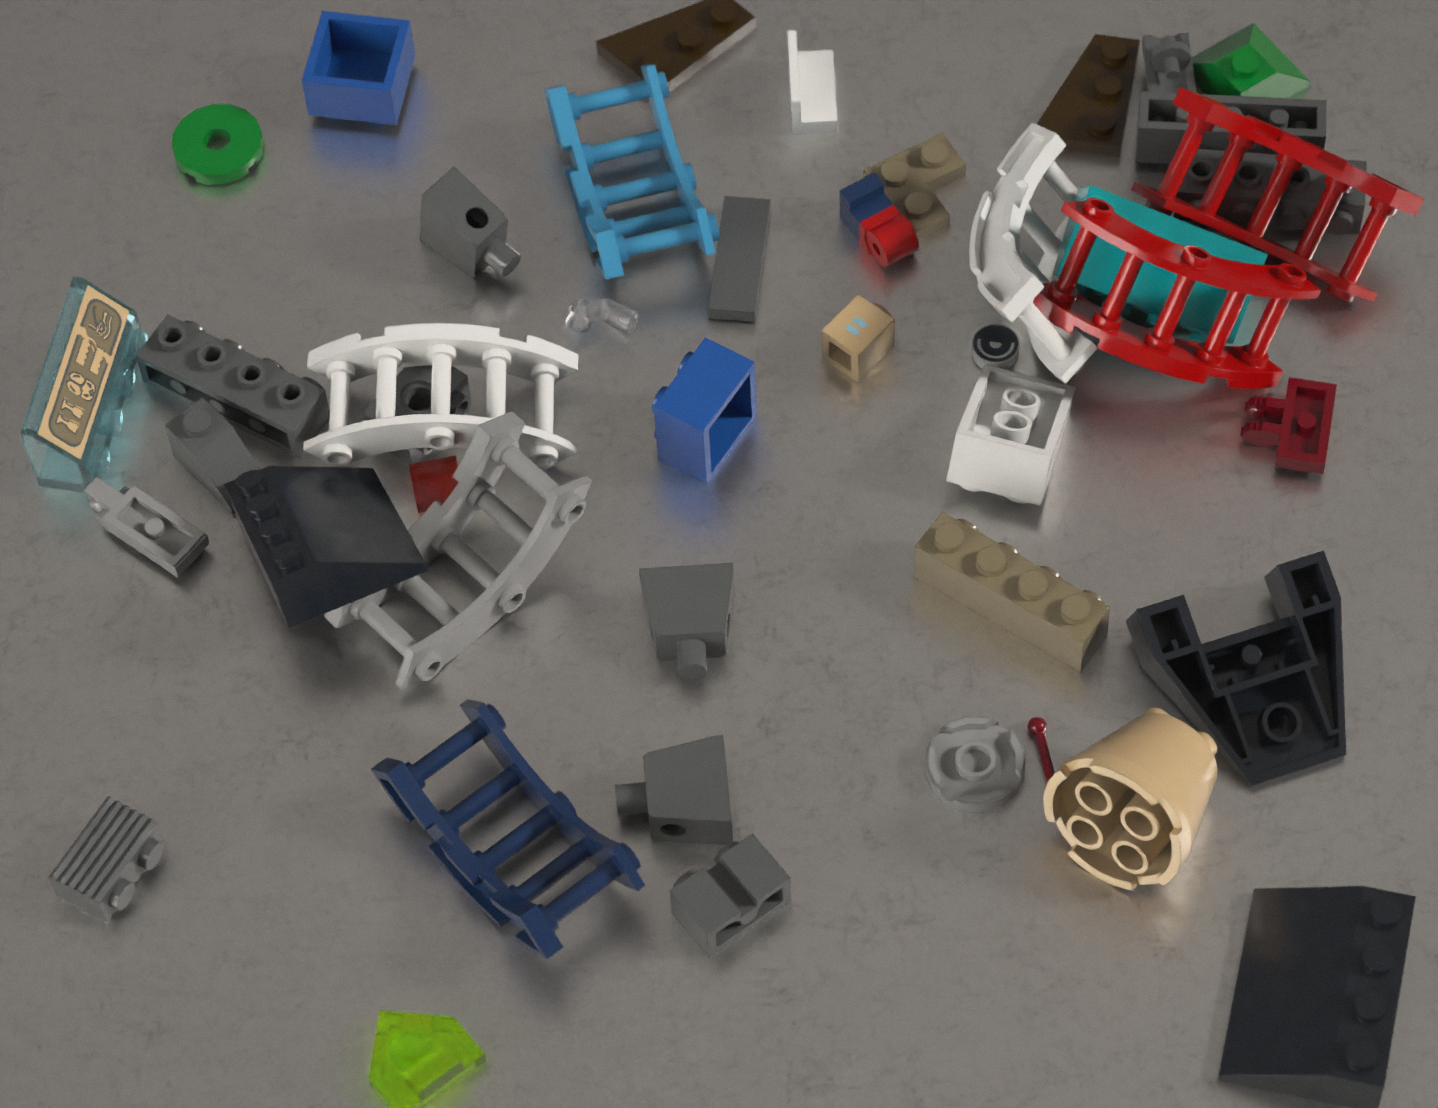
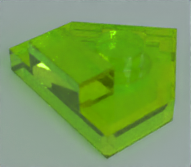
M380 1010L368 1079L370 1086L388 1108H424L485 1063L486 1057L481 1048L453 1016Z

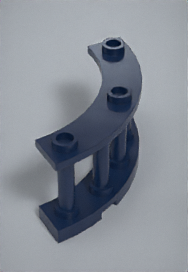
M467 699L460 704V707L471 723L414 764L410 762L404 764L403 761L386 757L371 768V771L408 824L416 819L424 831H427L435 842L428 846L429 851L464 892L498 926L503 927L510 922L521 931L515 935L516 940L533 953L549 959L563 948L562 943L555 934V931L559 929L558 922L614 880L628 888L639 891L645 886L644 881L637 872L641 865L637 856L628 845L611 840L590 827L577 816L574 806L561 791L554 793L543 782L503 730L506 729L505 721L494 706L489 703L486 705L484 702ZM483 739L504 770L447 812L444 809L437 811L422 790L426 787L424 781ZM518 786L539 811L483 853L479 850L473 853L459 838V828L514 787ZM551 827H554L572 845V847L518 887L513 884L508 887L495 876V869ZM587 860L597 867L546 906L541 903L539 905L532 903V901Z

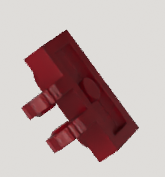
M1289 377L1285 400L1271 397L1263 398L1262 396L1250 397L1248 402L1245 403L1244 411L1248 415L1247 417L1257 421L1246 422L1241 427L1240 436H1242L1243 442L1265 448L1278 444L1275 467L1324 474L1337 384ZM1282 420V424L1273 423Z

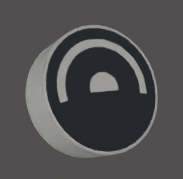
M990 324L980 328L974 334L972 339V358L981 369L985 364L1008 370L1017 362L1019 357V338L1011 328L1001 324Z

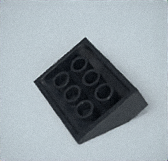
M267 466L260 470L244 472L237 479L224 484L241 530L288 628L428 571L424 559L373 468Z
M1366 886L1254 889L1218 1080L1351 1108H1378L1385 1085L1416 896Z

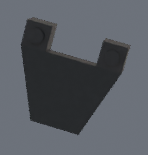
M1324 550L1279 564L1264 577L1279 620L1201 644L1184 595L1139 608L1126 620L1142 668L1199 731L1212 737L1216 743L1217 751L1250 787L1346 755L1341 596Z

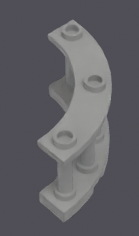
M513 411L477 425L465 456L452 476L458 481V484L443 504L439 501H434L424 514L408 529L426 566L432 563L439 554L447 553L482 584L486 590L464 611L459 613L420 578L421 574L327 612L324 615L335 628L342 627L356 619L358 621L365 620L401 653L404 659L396 680V684L401 689L420 680L428 681L435 677L442 666L479 639L505 613H511L516 610L524 601L528 587L549 562L572 524L582 516L586 509V502L584 500L592 480L585 475L561 486L552 480L519 451L520 445L518 440L525 422ZM506 465L547 501L533 528L495 496L494 486ZM483 510L522 545L500 574L460 539V531L467 525L476 511ZM398 591L401 593L407 592L444 626L417 642L384 612L379 605Z

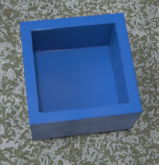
M322 11L302 77L308 115L397 125L416 56L410 20Z
M704 338L695 352L689 351L683 357L677 376L668 387L663 386L659 389L652 403L651 409L654 412L655 421L654 438L657 443L659 461L706 485L709 483L757 417L754 361L708 338Z

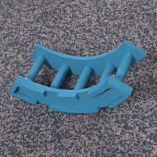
M654 64L641 66L643 81L576 96L575 92L568 93L565 85L544 88L557 146L562 147L563 152H569L573 168L565 170V175L578 218L590 251L599 252L600 258L595 259L596 265L606 280L623 276L622 264L629 262V257L696 241L704 254L710 255L716 253L713 242L720 240L719 228L714 213L707 214L705 206L701 204L694 192L696 190V181L690 163L683 164L664 103V99L670 97L668 83L664 72H657ZM648 98L656 126L655 131L589 146L588 142L580 143L574 120L581 119V114ZM662 148L668 173L602 188L601 184L593 185L589 170L594 169V164ZM672 190H675L680 203L679 207L614 222L613 218L606 219L604 211H607V206Z

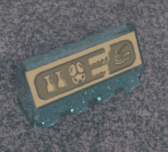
M73 276L20 432L38 486L84 492V489L96 477L105 476L108 471L110 462L108 448L112 436L117 437L121 431L123 419L121 408L125 397L130 398L134 390V368L137 362L135 355L147 341V333L141 329L137 312L83 277Z

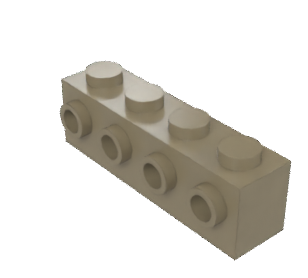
M942 511L915 545V578L1080 673L1107 638L1110 606L1105 604L1096 593L1078 589L1064 581L1052 568L1038 566L1022 557L1011 545L1004 542L997 543L983 535L967 520L955 519Z

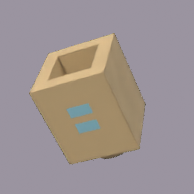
M857 295L821 330L822 358L859 382L895 346V319L882 305L872 304L860 295Z

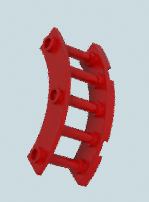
M1180 86L1172 104L1189 112L1186 118L1189 125L1158 190L1134 182L1131 191L1146 198L1145 206L1169 216L1173 212L1235 237V242L1260 252L1261 250L1266 251L1328 282L1329 285L1326 291L1338 298L1351 303L1355 296L1374 301L1377 293L1361 285L1357 280L1389 216L1394 217L1397 210L1416 216L1424 198L1374 173L1371 175L1349 164L1348 160L1250 115L1246 117L1227 109L1225 104ZM1216 125L1229 131L1226 138L1230 142L1199 206H1196L1175 196L1206 132H1212ZM1255 143H1259L1277 151L1274 159L1278 163L1247 227H1243L1217 215L1216 212L1247 148L1253 149ZM1303 164L1326 174L1323 182L1327 186L1296 249L1292 250L1263 235L1294 171H1300ZM1353 187L1372 197L1368 204L1372 209L1339 273L1313 260L1312 257L1343 194H1349Z
M1091 197L1083 201L1064 202L1061 212L1081 226L1058 280H1054L1051 283H1043L1044 288L1033 300V304L1047 320L1070 334L1077 327L1100 339L1097 346L1098 349L1125 361L1172 377L1205 384L1208 376L1229 379L1227 385L1230 388L1261 389L1277 386L1283 370L1269 360V355L1266 352L1291 299L1318 298L1321 289L1306 279L1307 275L1302 269L1288 263L1259 265L1237 262L1211 256L1206 250L1197 246H1181L1126 220L1115 213L1109 203L1098 198ZM1097 236L1126 252L1103 307H1099L1078 294V290L1075 288ZM1144 261L1178 274L1155 327L1149 329L1125 320L1121 316ZM1196 281L1228 290L1206 341L1200 343L1172 336ZM1248 294L1270 298L1249 344L1225 346Z

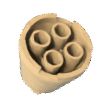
M1150 708L1143 715L1120 727L1062 764L1050 778L1044 791L1043 802L1046 819L1048 822L1056 823L1066 841L1071 845L1072 848L1067 854L1078 865L1098 879L1128 890H1134L1138 884L1161 883L1164 886L1175 877L1190 854L1217 778V764L1214 757L1217 753L1216 743L1208 734L1195 731L1183 721L1169 716L1164 710Z

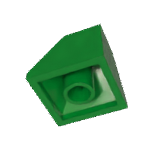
M1255 23L1192 57L1195 84L1206 95L1289 98L1309 86V80Z

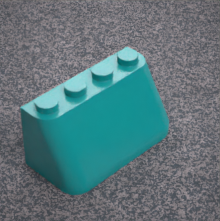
M1092 185L1079 187L1074 200L1083 201L1091 197L1101 199L1109 203L1115 213L1135 225L1181 246L1193 245L1200 247L1211 256L1237 262L1264 265L1268 255ZM1070 217L1052 274L1056 278H1059L1081 226ZM1097 236L1075 287L1078 290V294L1085 297L1088 290L1104 296L1102 305H1104L1126 252ZM1144 261L1122 313L1129 315L1131 307L1147 313L1146 322L1155 326L1178 274ZM1196 281L1177 323L1178 326L1192 331L1190 340L1197 343L1206 341L1228 290ZM1248 294L1226 342L1227 344H1233L1252 295Z

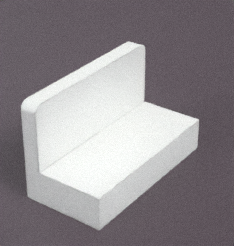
M787 30L792 134L838 132L833 50L798 51L796 30Z

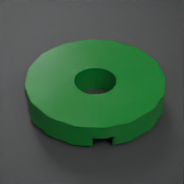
M211 104L195 109L180 121L173 132L171 147L178 168L185 175L187 173L195 177V181L206 185H224L239 180L250 173L249 168L255 161L258 164L263 155L264 140L257 119L248 111L231 104ZM215 140H226L229 142L226 147L219 150L207 148Z

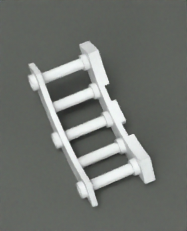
M1032 122L998 166L997 171L1002 176L993 192L985 191L981 198L970 234V268L977 276V287L980 293L1001 316L1011 323L1018 316L1028 326L1032 347L1038 358L1055 377L1066 384L1073 375L1084 368L1086 361L1098 348L1092 341L1084 337L1077 327L1072 334L1066 332L1047 320L1033 304L1034 298L1044 288L1043 283H1051L1054 280H1058L1052 274L1069 217L1066 216L1054 234L1028 203L1042 177L1064 202H1074L1078 188L1055 162L1056 157L1067 145L1057 133ZM1021 226L1024 227L1045 252L1038 267L1020 248Z
M419 323L385 327L384 336L361 340L359 333H355L325 343L308 352L307 368L331 381L329 431L305 441L303 450L322 459L328 465L343 467L369 456L403 449H468L477 425L505 414L506 374L517 376L535 384L534 427L524 425L518 440L520 445L519 451L543 470L553 467L558 462L578 453V444L553 434L554 384L578 371V354L560 345L530 335L525 336L524 342L500 337V328L454 323ZM432 365L431 414L395 416L397 369ZM451 365L487 369L486 417L450 414ZM377 373L376 419L348 425L350 383Z

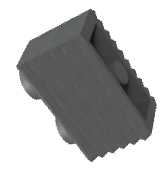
M111 796L106 797L49 875L56 896L106 922L110 921L113 913L117 910L122 911L130 903L135 892V882L140 879L141 873H144L145 870H152L162 857L164 840L158 823L153 818L140 814L136 809L132 810L128 805L115 801Z

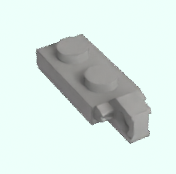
M96 477L84 489L89 500L87 502L88 505L98 512L96 515L97 521L106 530L177 578L209 545L208 536L205 532L135 485L131 488L124 486L120 491H117Z

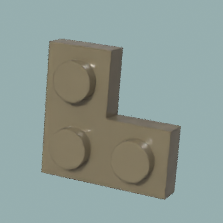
M943 133L863 170V178L874 172L884 184V193L899 213L909 220L916 232L918 241L950 226V214L933 191L966 176V163Z

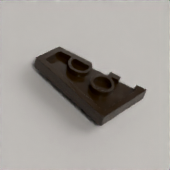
M703 0L597 40V53L633 83L644 80L641 71L642 65L654 64L657 72H664L669 93H671L756 29L755 16L735 0Z
M1099 34L1094 35L1037 122V125L1058 134L1067 145L1063 150L1114 157L1121 156L1140 40Z

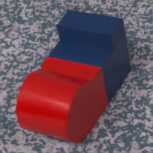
M875 172L839 191L841 221L867 253L872 255L882 267H888L919 250V241L913 226L904 215L899 213L884 193V184Z

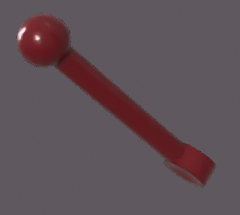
M1033 717L1029 720L1027 729L1030 734L1035 736L1048 783L1055 774L1044 734L1047 730V723L1041 717Z

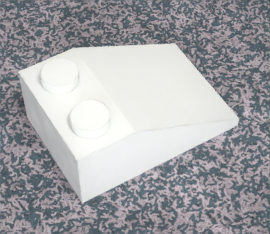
M984 364L956 431L946 481L959 484L962 488L969 491H986L1005 496L1015 503L1041 505L1051 477L1076 387Z

